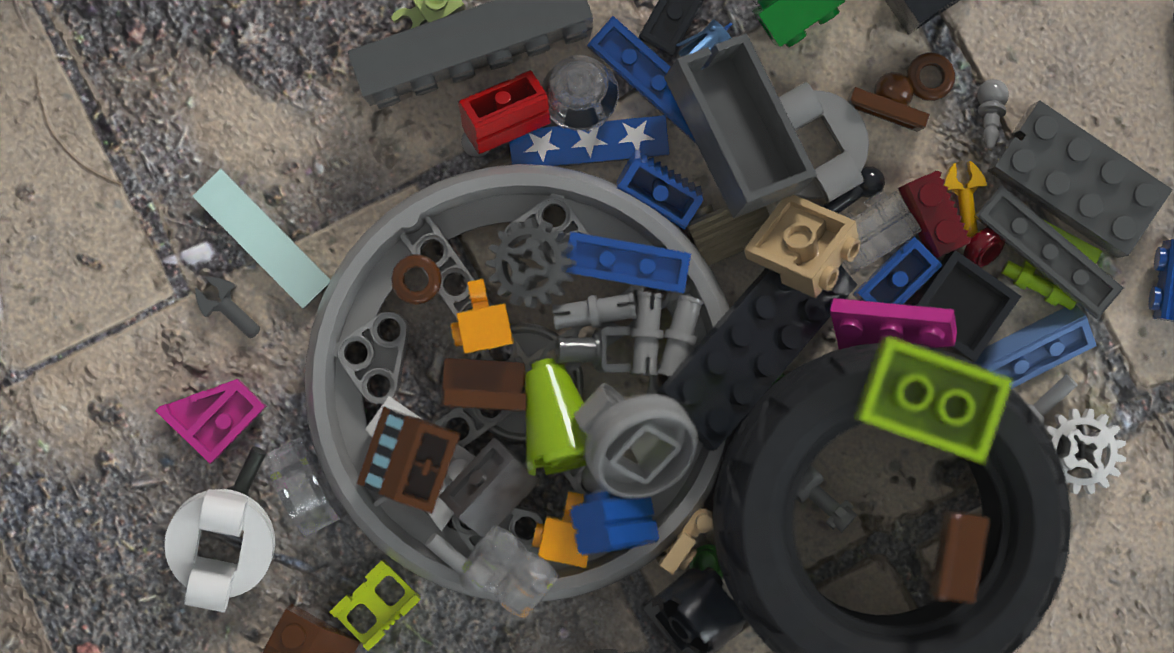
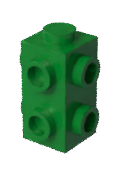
M757 0L760 6L752 10L773 44L779 47L786 44L787 47H791L807 36L805 30L817 21L820 25L824 24L838 15L840 12L838 7L846 1Z

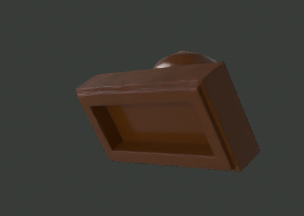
M898 72L886 73L880 77L875 85L874 93L854 87L847 100L860 112L916 132L926 127L930 116L929 113L908 106L913 99V85L907 76Z

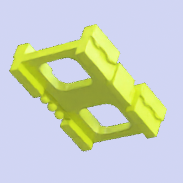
M381 560L365 576L367 581H364L352 593V596L350 594L346 595L330 611L363 644L367 651L386 634L385 630H389L391 625H394L396 620L400 619V613L405 616L421 600V596L385 560ZM386 576H392L405 590L404 596L392 606L388 605L375 591L376 586ZM358 604H364L377 618V622L366 633H360L347 620L348 613Z

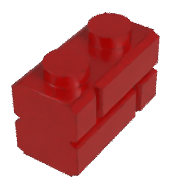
M531 70L515 76L514 79H508L458 101L462 127L478 154H482L551 123L548 110V96Z

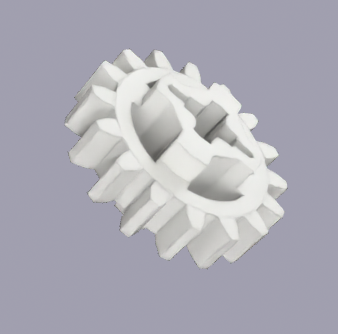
M1074 408L1069 409V419L1060 414L1055 415L1054 418L1057 426L1055 428L1044 426L1053 442L1056 451L1059 439L1061 438L1063 441L1061 454L1058 456L1062 463L1066 482H1069L1070 493L1078 494L1081 485H1083L1086 493L1094 494L1095 483L1103 488H1108L1109 482L1106 477L1108 475L1119 477L1121 474L1114 467L1115 463L1126 462V457L1118 454V448L1125 446L1126 441L1115 440L1114 437L1120 430L1119 426L1107 427L1106 424L1109 416L1106 414L1099 415L1095 420L1094 409L1086 408L1082 417H1080L1078 410ZM1086 424L1097 431L1091 432L1086 436L1075 426ZM1078 443L1088 445L1089 448L1084 451L1086 459L1075 457V454L1079 451ZM1106 447V449H1107L1106 458H1105L1104 463L1102 464V462H1101L1102 451H1103V448ZM1078 466L1081 467L1084 473H1087L1088 477H1073L1067 471Z

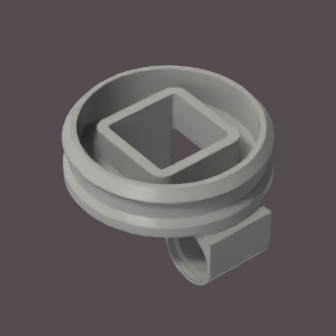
M807 82L780 96L779 99L795 131L821 117L842 152L840 155L815 168L817 176L802 192L794 195L806 199L824 198L829 203L862 184L864 179L861 171L868 156L869 138L865 123L859 112L842 97L826 91L813 90Z
M602 383L574 414L581 430L588 433L584 448L586 464L597 484L611 495L623 498H642L659 493L678 481L694 459L698 445L695 426L684 408L669 397L649 394L625 400L614 388ZM629 447H631L638 460V464L622 456Z

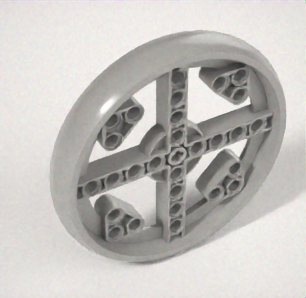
M512 164L490 166L463 172L438 181L410 195L387 211L360 237L332 276L320 301L312 325L306 355L304 388L307 419L313 446L326 479L352 521L377 547L417 576L464 595L498 602L534 603L557 601L584 595L610 586L639 571L655 560L678 539V534L697 510L705 508L714 494L717 477L727 446L737 429L736 427L719 448L714 451H708L698 440L694 459L683 476L667 489L651 495L655 513L652 520H655L657 523L660 538L657 543L632 549L589 554L586 568L538 558L540 548L532 547L534 536L524 538L515 529L516 521L524 516L533 518L537 523L545 524L542 515L534 509L516 506L491 534L484 539L474 530L466 527L455 514L452 516V523L455 529L446 525L441 532L427 512L393 501L356 484L372 437L366 430L368 424L363 396L374 404H383L388 396L393 399L397 396L409 339V325L402 315L393 312H384L379 315L378 313L393 289L391 276L394 267L401 259L408 255H423V248L428 242L437 241L443 245V257L436 262L442 278L439 294L456 318V313L472 309L468 284L466 290L461 295L452 296L445 289L446 279L452 274L463 275L467 282L474 281L475 279L448 240L468 231L498 223L515 221L525 228L527 218L536 220L539 227L543 221L544 211L551 206L561 207L566 214L565 221L561 226L552 227V231L559 229L565 233L561 243H568L570 232L691 253L684 294L666 291V297L661 302V310L667 307L673 318L679 294L703 301L693 336L697 337L696 343L690 346L688 355L730 309L726 296L712 269L696 246L676 224L635 197L617 189L616 184L606 179L578 170L551 165ZM511 223L506 227L504 232L508 234L512 233ZM551 248L550 256L553 264H555V255ZM633 285L620 295L633 293L637 312V292H644L645 287ZM387 319H395L401 327L399 337L392 342L385 341L380 334L381 324ZM633 319L627 326H619L613 321L602 322L601 327L596 328L630 327L632 329L635 328L636 319ZM535 324L510 325L514 344H511L513 352L506 362L524 363L526 374L532 370L531 364L545 359L547 353L555 349L557 337L578 338L580 330L586 326H592V324L572 327L562 335H558L548 328ZM606 336V348L623 336ZM356 341L362 342L368 350L366 360L359 365L352 363L347 356L349 346ZM490 349L473 352L470 359L496 361L492 358ZM568 362L566 369L582 398L584 379L581 365L585 362ZM375 375H385L390 381V391L384 397H377L370 390V382ZM650 376L647 395H658L656 393L659 389L657 376ZM455 408L434 423L448 428L449 421L452 418L461 417L465 419L469 425V433L465 439L458 440L457 444L461 447L466 446L487 430L502 439L526 443L525 411L502 410L498 416L488 417L482 413L481 409ZM585 467L563 472L577 493L584 494V496L591 494V492L583 489L581 485V474ZM437 533L470 562L480 561L485 563L492 573V582L489 588L478 594L466 591L460 583V574L425 546L430 536ZM491 539L500 541L504 545L505 555L499 560L488 559L483 553V545L486 541Z

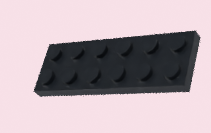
M842 265L838 268L839 277L835 286L830 291L823 289L817 298L782 284L779 273L765 268L656 391L658 395L669 397L684 408L695 426L698 440L708 451H714L719 448L831 317L830 309L833 298L846 299L858 285Z

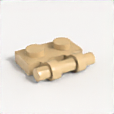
M707 507L697 510L678 534V539L663 554L656 558L658 564L672 575L678 568L684 571L697 553L693 546L698 535L710 532L713 529L712 512Z

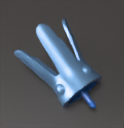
M713 19L703 31L676 44V46L687 44L679 51V55L682 57L707 47L711 51L715 44L731 39L727 30L732 26V23L723 27Z

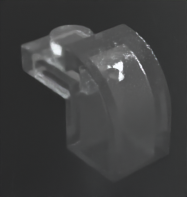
M301 437L266 454L272 472L270 477L285 509L304 537L340 520L331 493L317 474L307 445Z

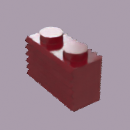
M937 170L898 188L922 244L936 258L961 248L971 241V238L966 236L968 231L963 229L965 223L960 222L962 216L957 215L958 209L953 207L955 201L950 200L952 194L947 193L948 187L943 185L945 179L940 178L942 172Z

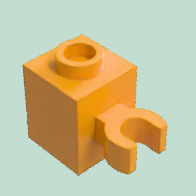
M484 279L467 282L473 310L456 313L458 322L451 323L455 347L463 346L465 354L514 344L506 304L489 306Z
M568 491L563 518L547 515L545 524H536L532 547L540 548L538 558L586 568L589 554L582 555L578 553L575 534L578 531L573 528L570 512L573 506L583 504L584 494Z

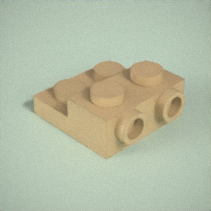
M792 195L780 201L744 248L746 259L779 273L782 284L817 298L823 289L830 291L835 286L839 277L838 268L844 260L851 262L855 259L861 243L858 238L855 220Z

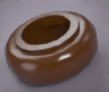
M927 52L918 55L907 69V77L914 89L913 94L925 101H936L944 98L951 91L955 83V71L952 63L939 53ZM926 66L938 68L942 75L940 86L938 85L936 88L924 86L920 80L921 69Z
M415 254L408 255L397 263L393 269L391 281L392 288L400 299L406 303L418 305L425 304L436 296L440 290L442 278L440 269L433 260L427 256ZM421 267L428 274V285L421 291L411 292L405 284V274L411 268Z

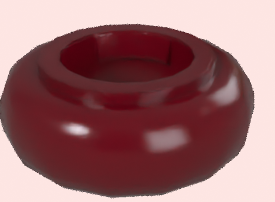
M986 227L971 238L970 243L964 249L963 256L980 268H983L999 256L1005 242L993 230Z

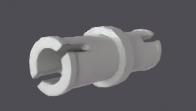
M637 292L635 328L631 329V337L635 338L631 374L657 376L659 340H663V331L659 330L663 294L654 293V295H651V292Z
M633 293L597 299V295L588 296L586 301L552 305L556 330L589 324L596 328L601 327L602 322L637 318Z
M680 294L677 296L678 300L671 327L665 330L664 338L667 339L657 374L670 377L687 358L690 346L695 345L697 337L693 336L700 308L703 304V301Z

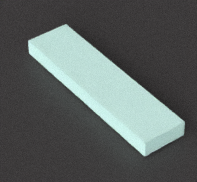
M220 168L193 195L196 201L303 309L327 288L331 279L224 170Z

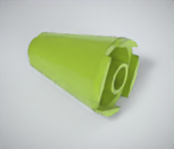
M552 358L534 362L531 364L532 370L525 374V394H527L525 410L527 472L530 475L536 476V468H544L545 474L551 475L585 467L587 464L584 448L588 433L581 430L574 416L575 412L584 402L564 364H556L555 359Z

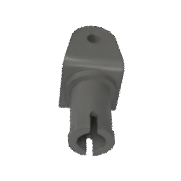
M597 328L592 338L557 337L555 343L556 362H592L597 372H631V364H607L606 336L631 335V328Z

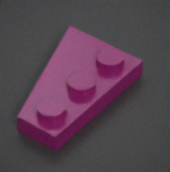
M833 298L830 309L839 350L857 345L880 343L881 339L885 337H890L904 343L924 345L932 348L955 345L957 328L953 309Z

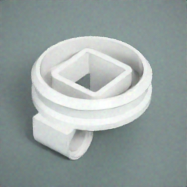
M208 489L185 501L173 516L165 535V555L174 576L187 587L185 605L225 613L229 598L249 591L266 574L275 551L274 528L264 509L247 495L228 489ZM201 530L239 537L243 530L244 535L238 564L197 556Z

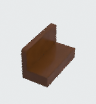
M446 358L443 364L441 407L525 411L527 394H524L525 364L521 362Z
M944 510L930 590L931 596L945 601L946 599L975 603L989 518Z

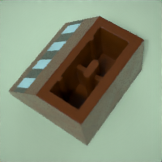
M383 406L356 484L393 501L433 514L460 437V432Z

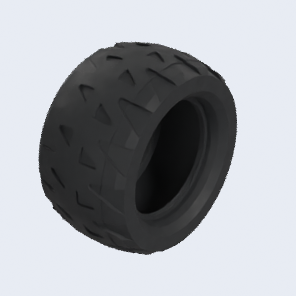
M880 343L857 345L827 353L792 370L772 385L740 422L727 446L715 485L712 513L715 548L726 586L743 617L772 652L1014 653L1039 626L1058 592L1068 562L1071 539V505L1061 460L1041 421L1023 398L1010 387L984 463L964 457L978 486L982 517L989 518L975 603L946 599V601L935 599L927 605L908 612L874 615L840 606L826 598L815 588L798 557L793 533V513L799 486L813 460L839 435L865 423L854 419ZM907 343L990 372L984 367L957 354L924 345Z

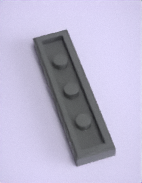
M1002 185L995 190L974 215L976 219L993 230L1002 241L1095 319L1103 314L1124 289L1123 286Z

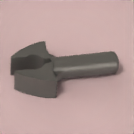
M206 277L219 290L221 301L209 300L200 289L195 288L197 303L202 314L205 317H209L213 311H221L248 338H254L259 333L260 326L232 301L231 292L237 285L228 280Z

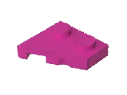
M235 379L189 397L159 406L155 411L211 464L262 413L267 405L240 379Z

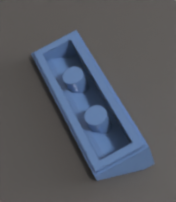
M1075 305L1072 310L1064 307L987 346L974 363L984 367L993 374L1012 380L1010 387L1014 388L1097 345L1086 315Z

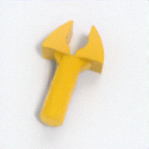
M968 161L969 181L965 184L964 188L963 184L957 179L956 163H953L944 177L945 182L943 185L948 187L947 191L951 190L958 197L959 213L962 216L960 221L965 223L963 229L968 231L966 236L973 237L978 233L977 221L974 217L976 212L973 194L978 187L987 186V182L979 168L972 161Z

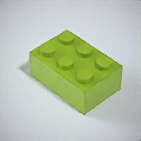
M885 337L881 339L854 419L984 463L1012 380L893 338Z

